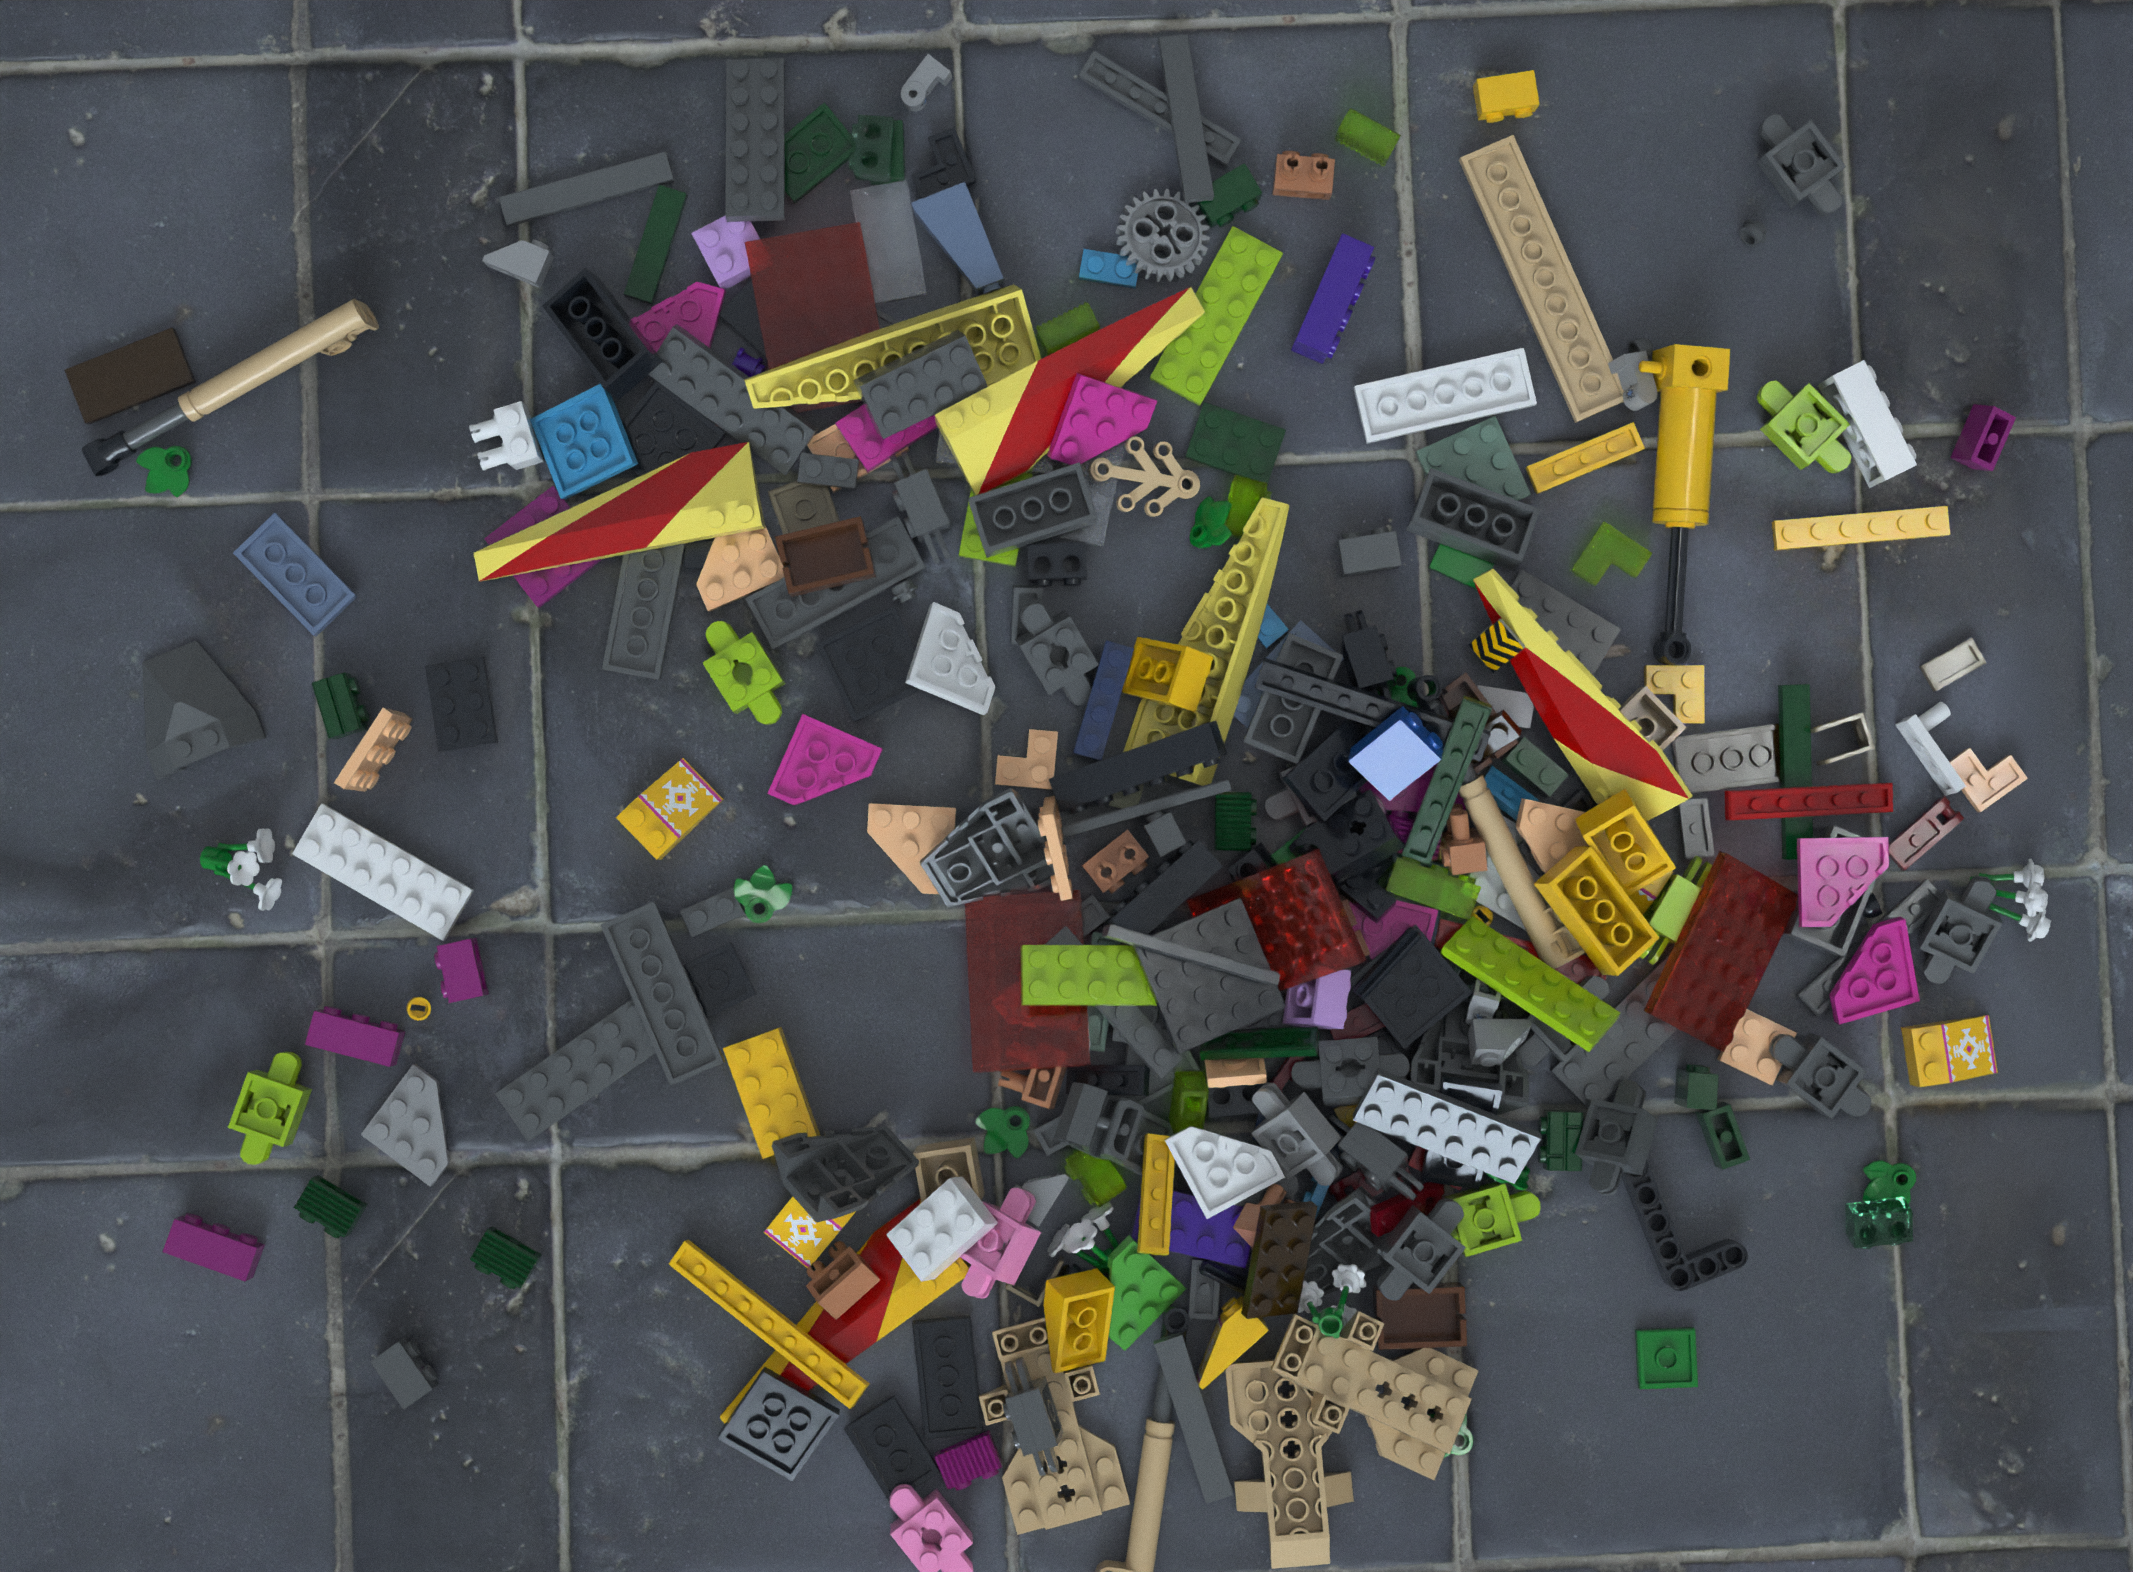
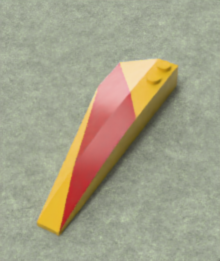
M921 1198L874 1231L857 1252L870 1265L880 1281L837 1320L816 1301L797 1323L799 1328L845 1364L964 1279L971 1266L970 1263L959 1257L937 1278L921 1282L887 1237V1233L921 1204ZM775 1350L720 1415V1419L724 1424L727 1422L764 1367L769 1368L807 1391L818 1383Z

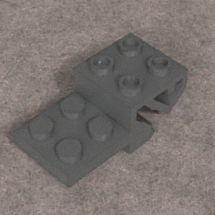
M1073 1082L1054 1138L1094 1158L1110 1160L1142 1176L1145 1135L1149 1133L1172 1136L1176 1126L1145 1111L1142 1105L1130 1099L1119 1097L1118 1101L1115 1102L1109 1099L1108 1091L1085 1083Z

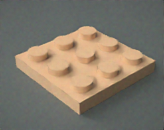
M382 708L334 783L347 790L365 792L367 788L372 789L380 777L377 773L382 765H387L394 757L396 751L393 748L399 739L403 741L412 728L409 725L412 718L403 712Z

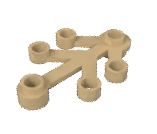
M1137 436L1129 438L1125 443V448L1128 453L1134 455L1144 471L1113 466L1106 458L1093 460L1088 468L1090 477L1097 482L1106 481L1112 477L1142 483L1130 493L1118 497L1116 506L1122 512L1131 511L1135 507L1136 502L1158 486L1169 487L1170 489L1158 499L1146 502L1144 510L1150 517L1159 516L1163 512V508L1178 497L1182 499L1194 497L1200 489L1198 476L1193 471L1181 468L1172 455V446L1165 441L1157 443L1153 448V453L1156 458L1163 460L1172 476L1160 473L1144 450V441ZM1132 440L1139 443L1137 451L1132 450L1130 447ZM1160 445L1167 448L1165 456L1160 455L1158 452ZM1100 464H1104L1107 468V472L1104 475L1098 472ZM1184 479H1188L1191 483L1188 490L1182 487ZM1123 498L1130 500V507L1127 509L1121 505ZM1151 503L1158 505V511L1155 514L1149 509Z

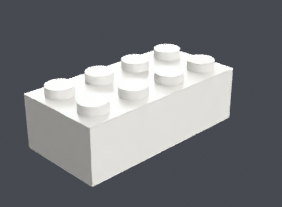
M1863 360L1820 383L1818 387L1823 397L1850 423L1842 432V435L1869 488L1916 466L1917 463L1915 462L1916 453L1909 443L1906 444L1901 434L1903 433V428L1900 421L1896 417L1893 418L1888 408L1890 407L1888 397L1883 391L1880 392L1875 382L1877 380L1875 371Z

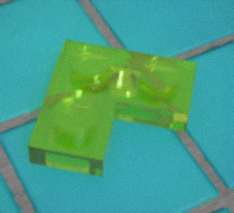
M1604 521L1570 571L1593 586L1598 584L1611 563L1631 577L1636 578L1651 557L1652 552Z

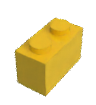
M1534 70L1479 78L1473 85L1478 120L1486 119L1487 123L1502 121L1504 116L1515 115V118L1529 117L1533 115L1532 112H1535L1540 104Z

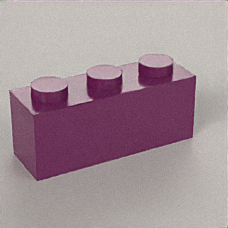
M324 1006V1010L320 1009L313 1012L305 1045L388 1067L397 1065L405 1031L397 1029L398 1024L381 1020L380 1024L369 1022V1016L353 1013L352 1017L341 1015V1009L331 1006Z
M190 1213L174 1219L162 1251L163 1253L242 1281H247L254 1277L265 1244L257 1242L258 1238L247 1233H241L240 1235L231 1233L228 1226L219 1223H213V1226L203 1223L202 1217Z

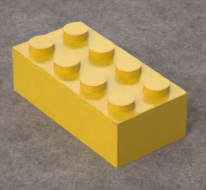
M1575 846L1534 883L1602 975L1619 976L1659 939V936L1591 846Z
M782 1027L723 1048L762 1159L774 1155L772 1142L797 1133H807V1137L821 1136Z

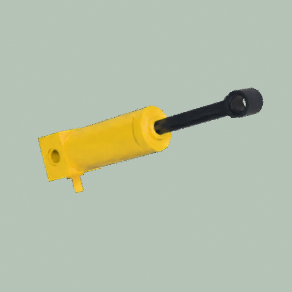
M1674 344L1654 350L1652 361L1642 360L1639 363L1640 372L1653 373L1657 392H1660L1652 522L1664 524L1666 528H1671L1665 632H1660V638L1657 639L1653 647V654L1658 662L1665 665L1686 662L1692 651L1691 644L1686 639L1687 633H1682L1689 529H1695V526L1709 524L1708 512L1710 508L1716 398L1718 392L1728 390L1730 349ZM1671 643L1676 647L1673 657L1670 656L1668 650Z

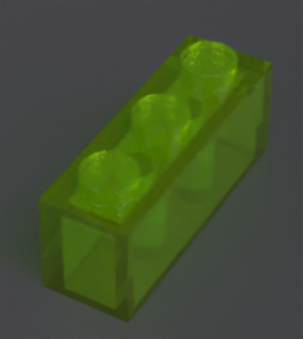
M1403 856V859L1396 858L1385 888L1387 892L1462 919L1470 920L1481 889L1480 886L1475 885L1476 879L1460 874L1459 878L1447 875L1449 870L1432 864L1429 869L1419 865L1420 861Z

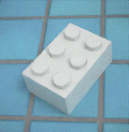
M953 1177L943 1183L886 1235L922 1282L937 1278L998 1222L963 1177Z

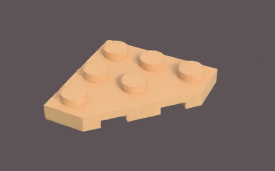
M766 526L764 529L714 538L696 584L708 612L762 590L784 578L782 569L784 566L781 563Z
M1055 796L1045 797L1043 807H1039L1038 827L1041 837L1046 836L1047 838L1044 853L1047 865L1053 864L1055 875L1050 876L1053 892H1059L1060 899L1063 901L1073 898L1071 879H1068L1069 863L1066 846L1062 842L1064 841L1061 829L1062 821Z
M1521 798L1515 827L1530 847L1532 856L1543 872L1546 873L1575 846H1589L1575 821V818L1585 812Z
M869 803L867 833L921 893L939 894L921 866L920 860L955 829L956 808Z

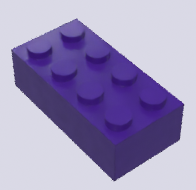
M1341 234L1291 351L1321 364L1324 363L1326 357L1332 359L1341 339L1336 334L1338 331H1344L1353 312L1348 309L1349 304L1355 306L1364 286L1359 281L1361 278L1367 279L1376 257L1371 256L1374 249L1373 246L1346 234Z
M1173 1188L1169 1251L1246 1268L1250 1245L1233 1228L1244 1207L1233 1205L1206 1219L1193 1192ZM1141 1191L1130 1235L1137 1242Z

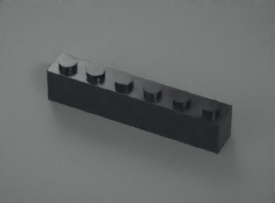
M1212 721L1050 778L1049 781L1060 812L1070 810L1072 815L1087 810V803L1096 801L1097 805L1113 801V794L1122 791L1123 795L1127 796L1141 791L1139 788L1141 784L1149 782L1150 787L1167 782L1165 776L1176 773L1177 778L1193 773L1192 766L1202 763L1203 767L1207 768L1221 763L1219 757L1227 755V751L1217 722Z

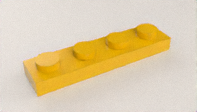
M1634 422L1529 465L1525 469L1537 495L1644 450L1645 447Z
M1148 1133L1144 1138L1137 1253L1169 1255L1175 1159L1165 1142V1139L1170 1136Z

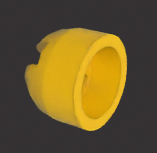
M1483 905L1473 907L1469 913V919L1474 916L1479 921H1482L1475 914L1480 910L1488 919L1485 924L1489 926L1493 921L1492 911Z
M414 997L407 1003L406 1011L412 1019L421 1021L430 1015L431 1005L423 997ZM411 1005L425 1006V1011L412 1010Z

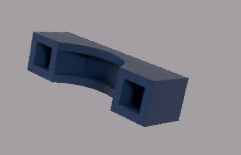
M1107 640L1104 642L1098 662L1099 665L1096 669L1094 682L1072 754L1096 761L1102 760L1134 648Z

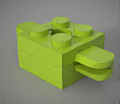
M1776 380L1770 381L1760 388L1757 393V401L1772 416L1760 430L1800 470L1809 466L1814 460L1831 474L1838 473L1848 467L1852 456L1836 438L1850 423L1810 383L1802 387L1794 395Z
M724 621L712 623L706 630V639L715 655L704 661L703 665L729 707L736 714L749 707L758 722L764 725L776 723L782 715V707L773 691L786 683L759 639L753 632L739 639L730 624Z
M1697 855L1691 860L1682 877L1678 874L1671 875L1658 897L1643 914L1644 918L1659 936L1656 944H1653L1640 956V958L1644 959L1649 954L1647 961L1652 965L1659 960L1668 942L1679 943L1680 940L1685 941L1693 929L1690 923L1694 916H1699L1708 903L1705 899L1708 892L1703 890L1701 886L1711 871L1712 864L1706 861L1699 869L1702 858Z
M287 1051L276 1054L273 1057L268 1073L254 1070L246 1075L228 1128L246 1134L240 1149V1157L248 1164L256 1165L268 1160L273 1144L281 1147L293 1144L312 1091L311 1088L296 1083L302 1066V1060L294 1052Z
M1497 1181L1479 1187V1190L1468 1189L1444 1196L1445 1198L1455 1200L1463 1209L1464 1217L1450 1235L1466 1247L1462 1252L1465 1257L1522 1241L1517 1223L1535 1218L1539 1215L1541 1209L1538 1197L1530 1191H1521L1509 1195L1506 1184Z

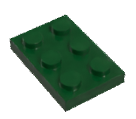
M825 102L785 134V193L794 204L862 150L858 142Z
M1204 402L1185 458L1267 486L1286 429Z

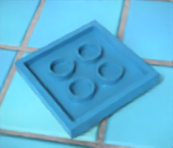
M601 384L530 419L560 499L566 500L638 464L611 393L606 391Z

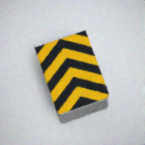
M1499 619L1493 625L1490 624L1468 644L1492 673L1525 648L1522 641L1502 619Z

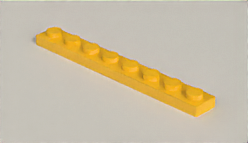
M689 1239L683 1242L669 1262L672 1268L849 1409L854 1407L869 1386V1382Z

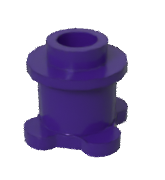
M742 347L738 350L732 363L733 366L748 377L765 372L766 366L762 365L763 358L759 357L756 359L748 355Z

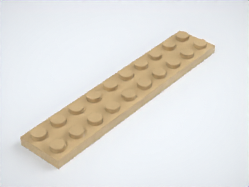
M1514 135L1460 157L1459 162L1575 423L1623 403L1624 390L1622 389L1618 373L1611 374L1608 365L1609 362L1613 361V358Z

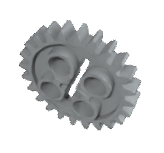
M1154 189L1152 197H1149L1144 191L1141 201L1134 197L1131 202L1132 207L1128 205L1124 207L1123 213L1125 215H1120L1118 223L1121 225L1117 226L1116 234L1121 235L1117 238L1116 245L1124 246L1120 251V256L1129 255L1126 265L1135 263L1137 265L1135 269L1136 274L1143 269L1146 271L1145 279H1148L1153 273L1156 274L1157 282H1160L1162 275H1166L1168 281L1171 282L1174 273L1182 279L1185 270L1192 273L1195 268L1194 264H1201V256H1205L1208 250L1204 245H1208L1210 237L1205 235L1208 233L1209 226L1201 225L1206 216L1196 215L1200 207L1199 205L1192 208L1188 206L1189 203H1184V201L1180 200L1179 191L1174 197H1170L1169 189L1165 190L1163 196H1160L1158 190ZM1158 213H1167L1171 219H1161ZM1144 229L1148 232L1149 236H1140L1136 230ZM1184 234L1189 238V241H1180L1176 235ZM1155 251H1163L1168 257L1164 259L1156 256Z

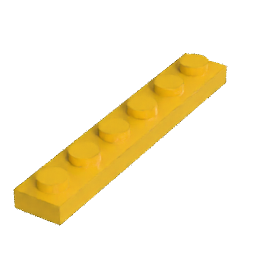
M1948 506L1776 520L1772 522L1774 551L1950 535Z

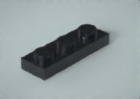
M1067 1065L1066 1094L1069 1095L1072 1083L1077 1082L1108 1091V1096H1149L1150 1068L1145 1065Z

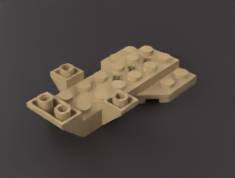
M1356 1311L1344 1326L1338 1339H1335L1333 1336L1324 1335L1320 1331L1319 1325L1293 1314L1271 1370L1287 1380L1313 1391L1311 1422L1339 1434L1349 1409L1365 1416L1368 1426L1372 1429L1379 1456L1431 1480H1435L1445 1453L1450 1454L1470 1405L1472 1398L1468 1396L1479 1370L1432 1348H1418L1411 1353L1391 1360L1380 1356L1372 1351L1376 1346L1385 1323L1359 1311ZM1377 1384L1383 1385V1394L1378 1395L1379 1392L1376 1391ZM1403 1396H1409L1410 1403L1408 1406L1404 1407L1405 1404L1401 1403ZM1428 1409H1434V1418H1430L1427 1415Z
M1045 1317L992 1331L1006 1384L979 1396L986 1426L1007 1420L1003 1410V1403L1006 1402L1005 1398L1011 1390V1386L1005 1371V1362L1012 1361L1017 1371L1016 1359L1023 1357L1031 1381L1046 1376L1064 1431L1058 1446L1053 1447L1056 1456H1059L1061 1461L1066 1460L1067 1464H1063V1468L1059 1469L1058 1472L1052 1473L1047 1463L1048 1475L1040 1476L1033 1454L1023 1456L1020 1448L1017 1449L1012 1461L1002 1475L1017 1535L1045 1528V1530L1102 1515V1512L1129 1505L1130 1499L1115 1445L1079 1425L1073 1402L1100 1395L1093 1366H1083L1059 1373L1052 1371ZM1067 1485L1068 1489H1074V1492H1071L1070 1497H1065L1064 1494L1058 1493L1062 1491L1061 1486Z
M1275 1359L1232 1363L1225 1369L1230 1425L1261 1450L1264 1479L1234 1481L1237 1511L1267 1512L1271 1569L1330 1564V1535L1327 1507L1354 1502L1351 1471L1324 1473L1321 1447L1328 1440L1332 1431L1311 1422L1313 1391L1289 1381L1272 1371L1271 1367ZM1283 1381H1288V1384L1294 1387L1293 1390L1289 1391L1287 1397H1283L1282 1392L1278 1393V1387L1282 1386ZM1285 1411H1291L1292 1415L1296 1414V1420L1291 1421V1426H1285V1422L1280 1421V1418L1285 1416ZM1288 1441H1294V1445H1299V1450L1294 1451V1456H1288L1287 1451L1283 1452V1447L1288 1446Z

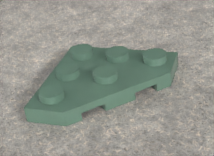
M1496 416L1415 452L1425 476L1432 468L1517 501L1531 495Z

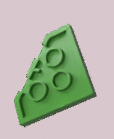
M1130 1235L1108 1256L1109 1281L1115 1286L1109 1337L1124 1351L1187 1289L1151 1254L1137 1253L1138 1242Z

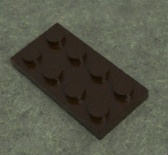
M1312 1201L1260 1206L1241 1311L1245 1318L1252 1319L1298 1313L1318 1207Z

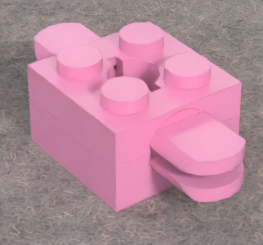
M1011 1188L1001 1208L982 1201L998 1223L960 1256V1258L971 1264L961 1284L963 1291L967 1295L980 1299L987 1298L996 1280L1015 1285L1041 1234L1040 1231L1026 1223L1036 1203L1034 1195L1029 1191Z
M908 1484L896 1486L890 1495V1507L899 1518L890 1524V1535L920 1572H938L939 1570L942 1572H973V1563L964 1553V1550L973 1544V1534L936 1488L925 1498L921 1499L912 1486Z

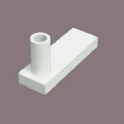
M1938 702L1919 717L1914 714L1903 718L1895 725L1940 790L1947 796L1959 792L1966 785L1928 732L1951 715L1947 705L1943 702Z

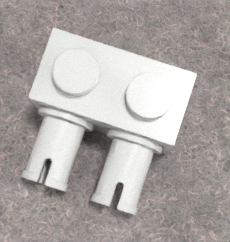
M522 401L494 409V419L469 425L470 432H473L471 435L475 443L498 435L503 440L501 447L477 454L478 459H481L480 465L483 471L505 463L518 470L544 462L536 434L530 422L529 409Z

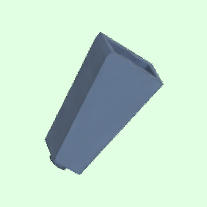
M965 182L911 203L914 215L977 295L1001 289L1000 286L1004 284L1003 275Z

